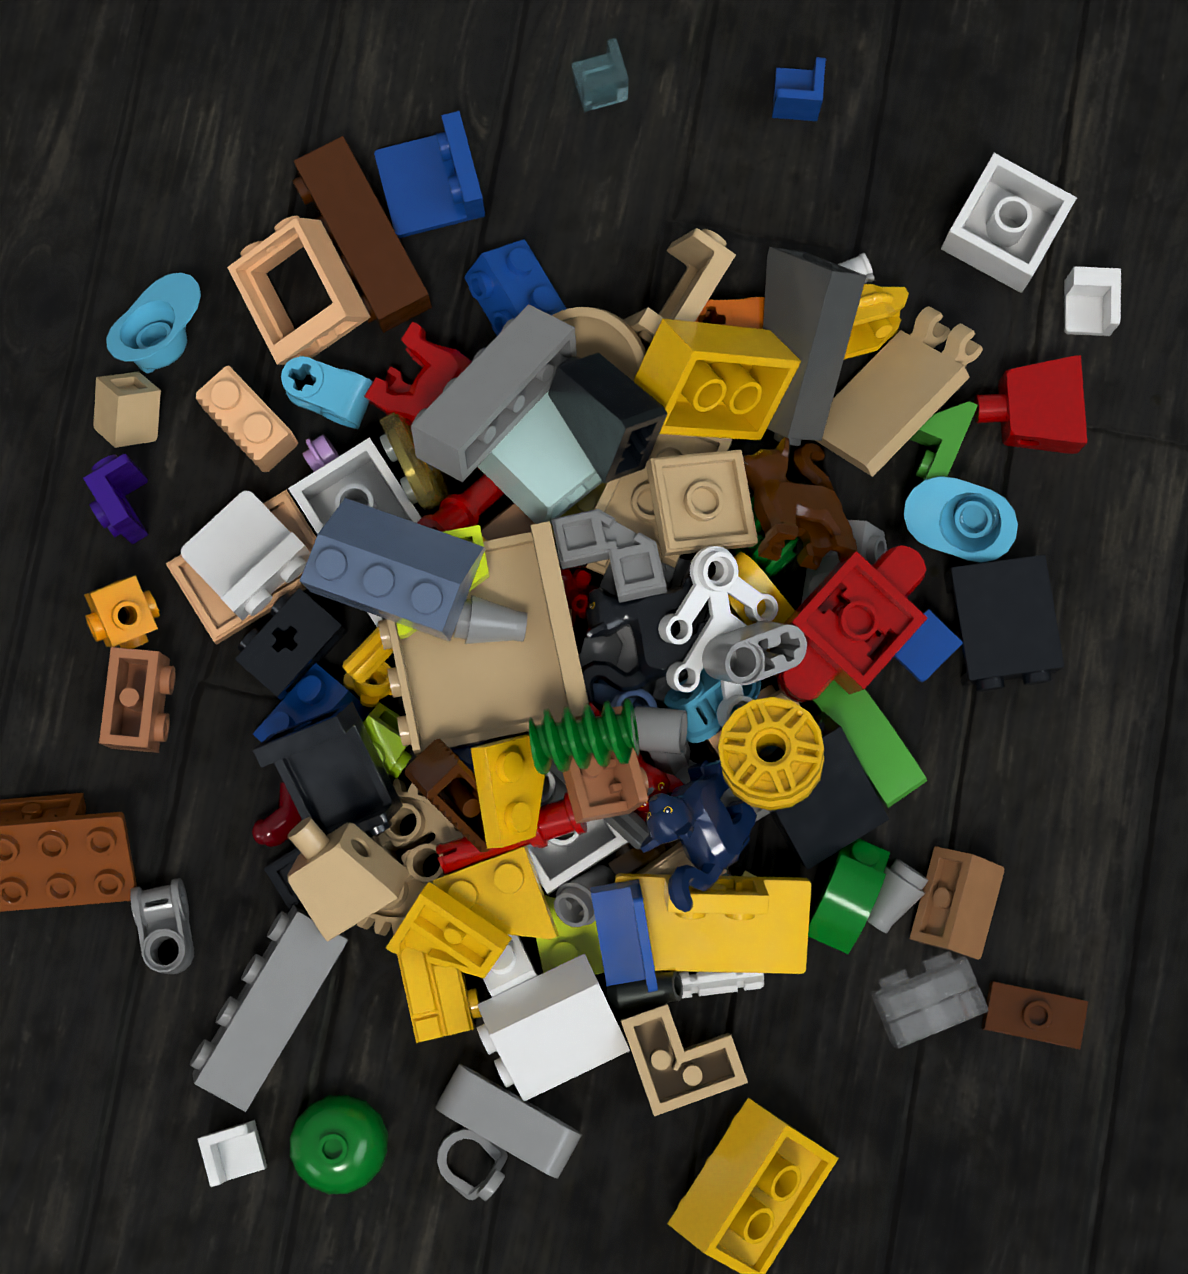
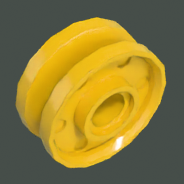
M776 697L752 700L735 710L722 727L718 750L723 778L733 794L748 805L766 810L789 808L807 798L819 783L824 765V745L821 729L810 712L795 702ZM773 745L783 749L785 754L776 762H766L758 756L759 752L766 746Z

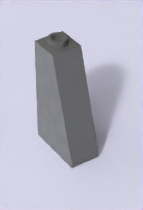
M769 247L763 329L771 330L801 360V363L767 429L775 432L773 439L780 442V440L786 437L789 438L790 445L800 446L802 440L822 441L867 275L804 251Z

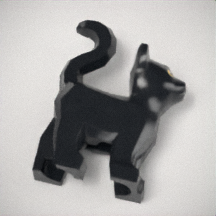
M690 573L682 577L680 586L667 588V593L619 603L618 595L611 594L604 588H597L588 593V605L585 611L588 629L584 632L586 638L609 637L624 627H629L634 640L637 660L636 667L629 672H624L608 661L593 660L582 666L581 669L589 703L594 701L593 684L596 680H604L611 687L621 692L635 691L649 682L666 677L667 670L673 663L684 661L708 620L697 623L690 639L680 645L665 642L659 635L658 627L665 615L676 613L692 587L693 582ZM676 621L671 626L673 637L679 634Z

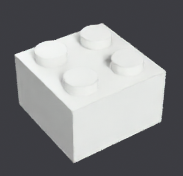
M994 153L951 227L941 250L1022 293L1077 197Z

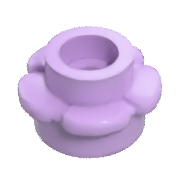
M324 434L313 441L308 438L306 443L309 449L302 453L313 472L339 457L338 452Z

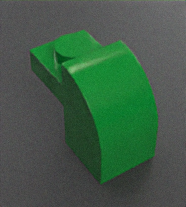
M859 838L837 851L829 877L818 895L811 912L808 937L846 954L850 953L869 918L886 876L884 870L890 852Z

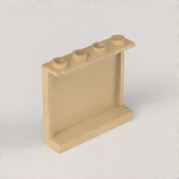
M550 521L531 525V532L484 541L490 577L472 589L466 598L470 600L471 595L516 611L527 612V626L523 642L500 641L465 644V639L454 638L453 635L449 642L418 630L408 638L400 639L396 622L388 619L378 621L383 649H393L396 667L387 669L393 698L402 696L406 714L397 717L401 742L403 746L412 745V750L416 757L434 740L439 738L452 750L529 733L530 717L533 718L536 725L541 724L543 711L548 708L555 722H561L564 706L570 707L575 719H581L583 706L589 702Z

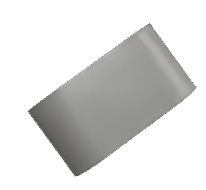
M766 620L758 621L710 640L704 648L702 663L706 673L714 679L739 685H749L799 665L805 657L807 641L804 633L794 625ZM761 648L770 649V652L762 651ZM736 651L737 662L731 670L730 658L733 652Z

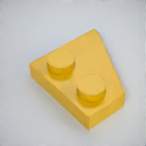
M529 733L471 748L487 848H502L536 837L545 774L538 773L534 766Z
M527 846L432 880L436 887L452 896L486 921L492 923L505 934L552 939L559 936Z
M428 882L386 949L399 955L405 947L428 953L427 963L441 967H455L463 973L485 978L512 938L455 900L452 896Z

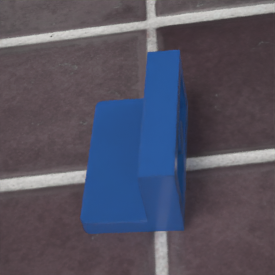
M639 879L590 887L606 985L611 986L646 980L648 993L658 991Z

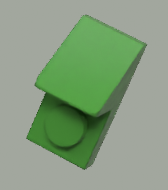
M968 401L934 414L910 438L914 442L935 450V452L926 450L917 469L916 476L923 478L922 482L938 476H948L977 409V404Z

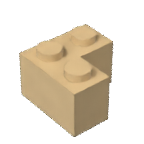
M667 1003L620 1019L654 1116L748 1083L732 1036L729 1033L683 1049Z

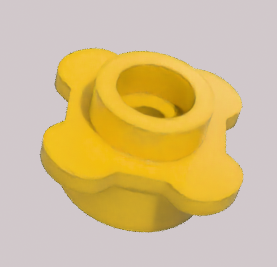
M383 662L361 684L346 673L343 684L347 689H352L356 692L363 706L376 707L380 699L387 695H392L387 671L391 667L386 662Z

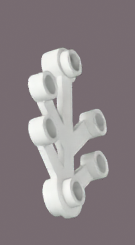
M708 546L696 553L690 565L692 587L676 613L665 615L659 623V635L665 642L678 645L684 644L692 635L693 621L708 600L710 618L684 661L673 663L667 670V683L672 689L688 693L695 690L699 685L700 673L704 668L702 655L705 646L710 640L747 626L731 614L728 594L745 605V614L752 621H772L778 613L776 599L772 595L758 592L738 576L739 570L736 560L723 547ZM713 562L716 566V573L709 579L708 567ZM761 600H764L766 609L759 616L757 605ZM675 621H678L680 623V632L676 637H673L671 626ZM736 651L733 652L730 658L731 670L737 662ZM686 669L688 679L685 684L680 685L678 680L679 673ZM720 680L723 700L717 708V719L720 726L723 727L730 718L731 711L735 705L737 708H740L754 699L743 695L742 685Z

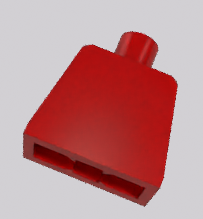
M1081 355L1007 370L999 380V394L975 395L974 403L978 405L974 413L975 422H1001L1002 442L1006 446L1077 454L1087 444Z

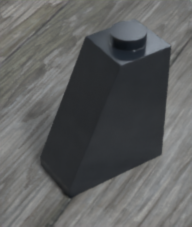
M599 352L583 358L571 357L557 366L548 392L550 399L603 483L645 468L668 413L658 401Z

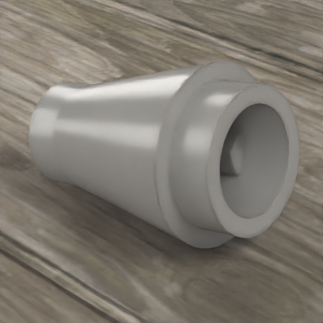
M471 595L470 600L466 599L453 632V637L465 639V644L500 641L523 642L527 626V612L516 611Z
M897 858L891 867H885L884 873L886 876L867 920L884 933H888L892 925L926 894L923 888L929 881L925 876Z
M597 864L588 872L561 885L556 892V899L554 901V909L560 920L571 927L592 924L595 921L590 887L615 883L613 871L605 865Z

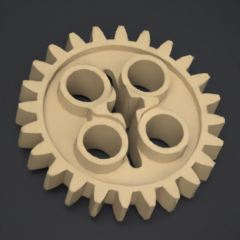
M394 779L393 786L403 806L390 820L392 823L390 828L370 838L374 839L379 846L396 860H398L396 852L399 849L406 851L401 856V859L409 875L396 900L357 923V926L360 928L368 929L375 922V933L382 936L387 935L391 925L395 934L428 882L433 884L432 880L446 876L441 866L430 877H426L423 872V864L430 855L436 853V845L464 836L425 798L413 783L407 792L405 782L399 779ZM409 814H415L417 822L414 831L407 836H402L400 832L402 819ZM431 833L435 834V839L432 842L423 844Z

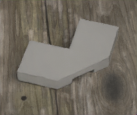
M600 509L551 519L562 569L610 559L619 603L667 593L659 552L654 540L640 532L637 534L616 522L614 517Z

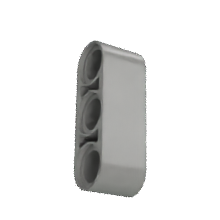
M462 1064L458 1065L435 1106L439 1112L556 1179L559 1178L582 1136L576 1129L528 1101L523 1102L521 1097Z

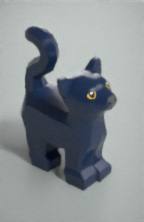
M706 759L688 768L689 783L674 788L671 796L665 793H657L648 800L649 812L646 822L649 835L640 847L643 853L662 844L680 839L685 854L693 865L677 867L668 883L670 900L682 912L690 911L693 908L689 886L703 892L714 885L723 870L738 861L741 851L750 841L749 834L757 818V814L752 806L742 800L733 801L727 807L721 802L720 799L726 790L729 789V786L723 778L720 759L708 762Z

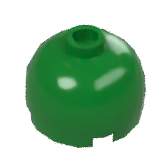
M329 1095L310 1104L297 1118L290 1135V1158L297 1174L311 1188L327 1194H349L366 1186L382 1169L387 1154L388 1132L381 1115L367 1101L349 1095Z

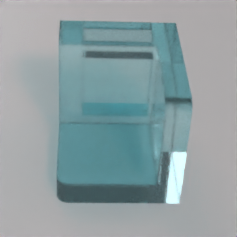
M616 38L607 40V54L572 63V73L584 112L628 100L629 78Z

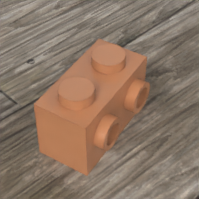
M111 647L99 739L100 744L111 749L159 753L160 742L167 741L170 728L169 714L164 713L166 694L171 695L173 693L175 685V667L169 666L170 659L159 651Z

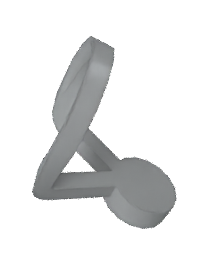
M461 1128L452 1131L443 1139L438 1148L437 1163L441 1175L463 1197L469 1200H475L480 1197L487 1201L505 1178V1175L500 1171L508 1155L504 1149L467 1128ZM462 1139H472L478 1142L495 1160V1164L487 1178L476 1187L471 1186L454 1175L447 1164V1153L450 1147Z

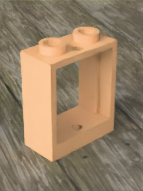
M291 216L280 221L274 227L275 233L264 241H257L246 246L240 252L242 257L227 267L277 365H286L291 359L300 356L312 359L371 318L321 220L300 218L299 216ZM304 247L333 303L295 329L266 273Z

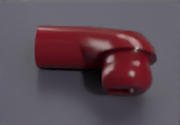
M280 783L279 808L266 819L256 821L253 826V838L260 845H267L269 847L281 845L288 839L289 832L302 821L284 783Z

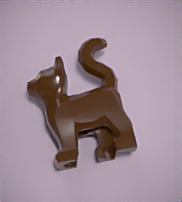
M784 437L780 440L776 449H760L753 455L743 456L748 486L754 492V512L765 534L764 540L758 546L759 557L778 561L781 558L782 548L785 547V540H794L798 536L803 545V549L797 556L799 566L817 570L822 558L829 551H836L841 562L845 557L857 551V545L852 528L843 512L838 496L833 491L829 477L812 462L823 460L825 453L820 446L813 443L798 446L794 451L793 466L798 475L809 485L790 482L786 478L790 441L789 438Z

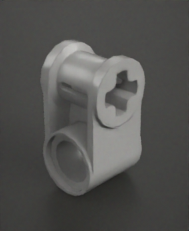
M181 878L172 879L170 885L147 890H142L140 886L131 888V908L138 928L142 957L145 964L150 969L164 974H178L185 971L191 965L194 958V946L189 924L188 899ZM173 938L178 944L179 954L171 964L163 965L158 957V949L165 940Z

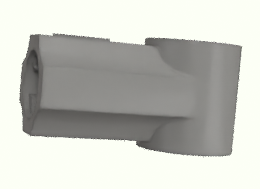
M636 706L634 711L638 727L639 751H644L648 762L653 764L655 768L675 776L681 768L689 766L691 749L686 739L688 727L687 712L678 709Z

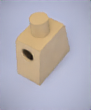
M308 817L298 823L287 836L301 852L287 875L288 882L327 942L396 900L409 875L408 870L353 823H346L326 836L314 820Z

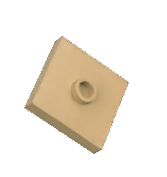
M742 450L650 458L646 462L662 556L697 553L708 546L737 549L753 547L758 543Z

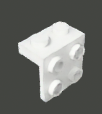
M250 491L241 492L181 549V555L184 560L241 620H244L248 615L254 616L269 604L273 597L271 594L284 582L290 583L304 571L306 561H308L310 555L309 550L293 532H290Z

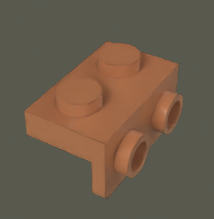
M622 706L612 707L615 714H621ZM634 748L632 749L628 764L619 763L615 753L612 751L610 764L607 767H601L592 754L591 763L587 769H580L572 757L570 769L567 772H562L576 824L630 814L648 801V778L645 770L639 766Z

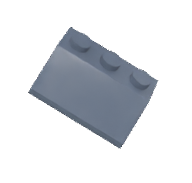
M345 498L318 533L300 582L312 593L450 642L485 547Z

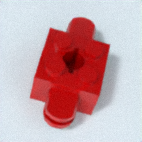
M900 545L885 551L871 565L855 551L833 568L784 623L798 627L804 633L807 641L806 654L801 663L777 675L779 689L785 697L801 703L816 699L833 680L849 695L864 690L928 618L907 599L921 583L926 573L924 559L919 552L911 547Z

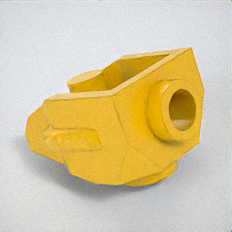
M864 284L844 359L878 351L887 340L897 333L901 323L900 310L905 307L909 295L905 287H880L874 284Z

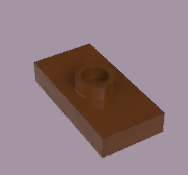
M990 981L982 1029L1080 1050L1089 1001Z

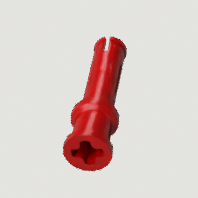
M484 474L463 493L448 495L441 501L439 510L436 513L423 516L417 523L441 532L476 526L479 522V515L504 493Z
M565 792L563 799L540 806L536 837L502 848H491L487 852H480L463 836L444 844H437L436 853L438 855L443 854V856L438 857V861L443 872L448 875L453 871L530 844L534 848H544L548 846L549 840L576 831L577 834L581 835L587 832V823L576 824L568 792Z

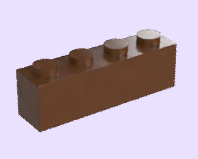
M341 136L294 160L293 162L299 177L292 180L304 205L311 202L314 203L320 215L315 220H321L331 241H334L341 254L339 257L351 280H355L362 293L360 297L371 317L366 321L370 323L376 320L384 333L431 309L432 306L426 288L344 137Z

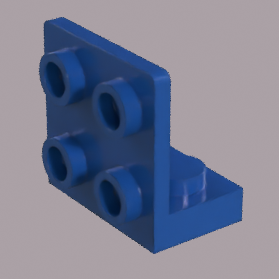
M460 111L441 115L444 132L377 149L374 152L393 228L398 238L485 217L483 197Z

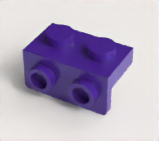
M122 454L119 457L117 455H110L101 459L92 467L93 472L83 478L96 499L89 505L104 528L107 527L114 537L121 534L133 545L146 537L148 533L125 496L146 484L148 479L126 454Z

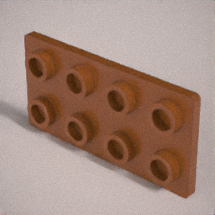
M83 793L0 800V912L131 901V888L137 887L124 814L122 812L85 815L86 804Z

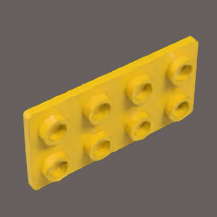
M619 873L615 876V883L639 879L655 971L803 974L806 971L811 882L808 878L719 876L714 885L704 892L689 886L693 908L690 911L682 912L670 900L668 883L671 875Z

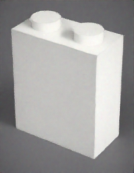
M585 954L477 1004L485 1023L477 1027L483 1045L489 1055L496 1051L498 1052L500 1058L494 1060L498 1073L506 1088L515 1084L523 1102L630 1051Z

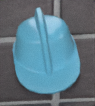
M180 272L168 274L151 284L129 310L110 328L106 343L111 355L124 362L133 361L147 374L175 362L184 353L187 345L186 324L191 320L199 305L201 293L196 280L191 275Z
M938 476L926 479L914 487L905 501L904 519L907 529L918 542L929 548L968 561L983 563L996 560L1007 553L1016 540L1018 522L1015 510L1005 497L983 486L953 477Z

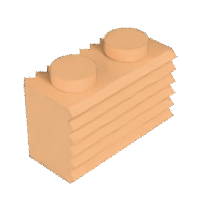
M229 365L220 370L196 392V400L204 411L228 434L230 439H233L236 445L247 454L249 459H252L254 464L258 465L262 472H269L298 445V441L292 431Z

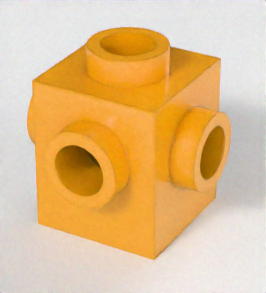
M136 575L126 577L84 594L92 612L85 616L88 627L95 641L103 640L106 647L119 645L120 648H136L149 642L146 633L158 629L154 618L160 616L157 604L149 590L142 592ZM121 608L127 613V620L124 624L118 619V612Z

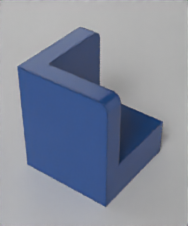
M816 57L813 70L776 68L772 118L806 121L818 120L823 101L826 58Z
M929 609L924 613L928 617L927 620L894 656L919 682L927 680L963 644Z

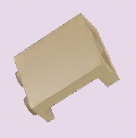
M696 228L673 241L667 252L683 262L687 269L662 310L657 314L648 307L623 319L636 332L646 352L662 318L696 321L736 254L725 247L727 245L726 241L717 233L708 229L700 230Z

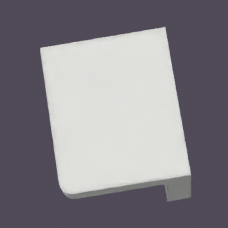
M1074 267L1064 281V332L1073 335L1110 336L1120 324L1121 269Z
M255 1120L198 1138L211 1187L267 1168Z

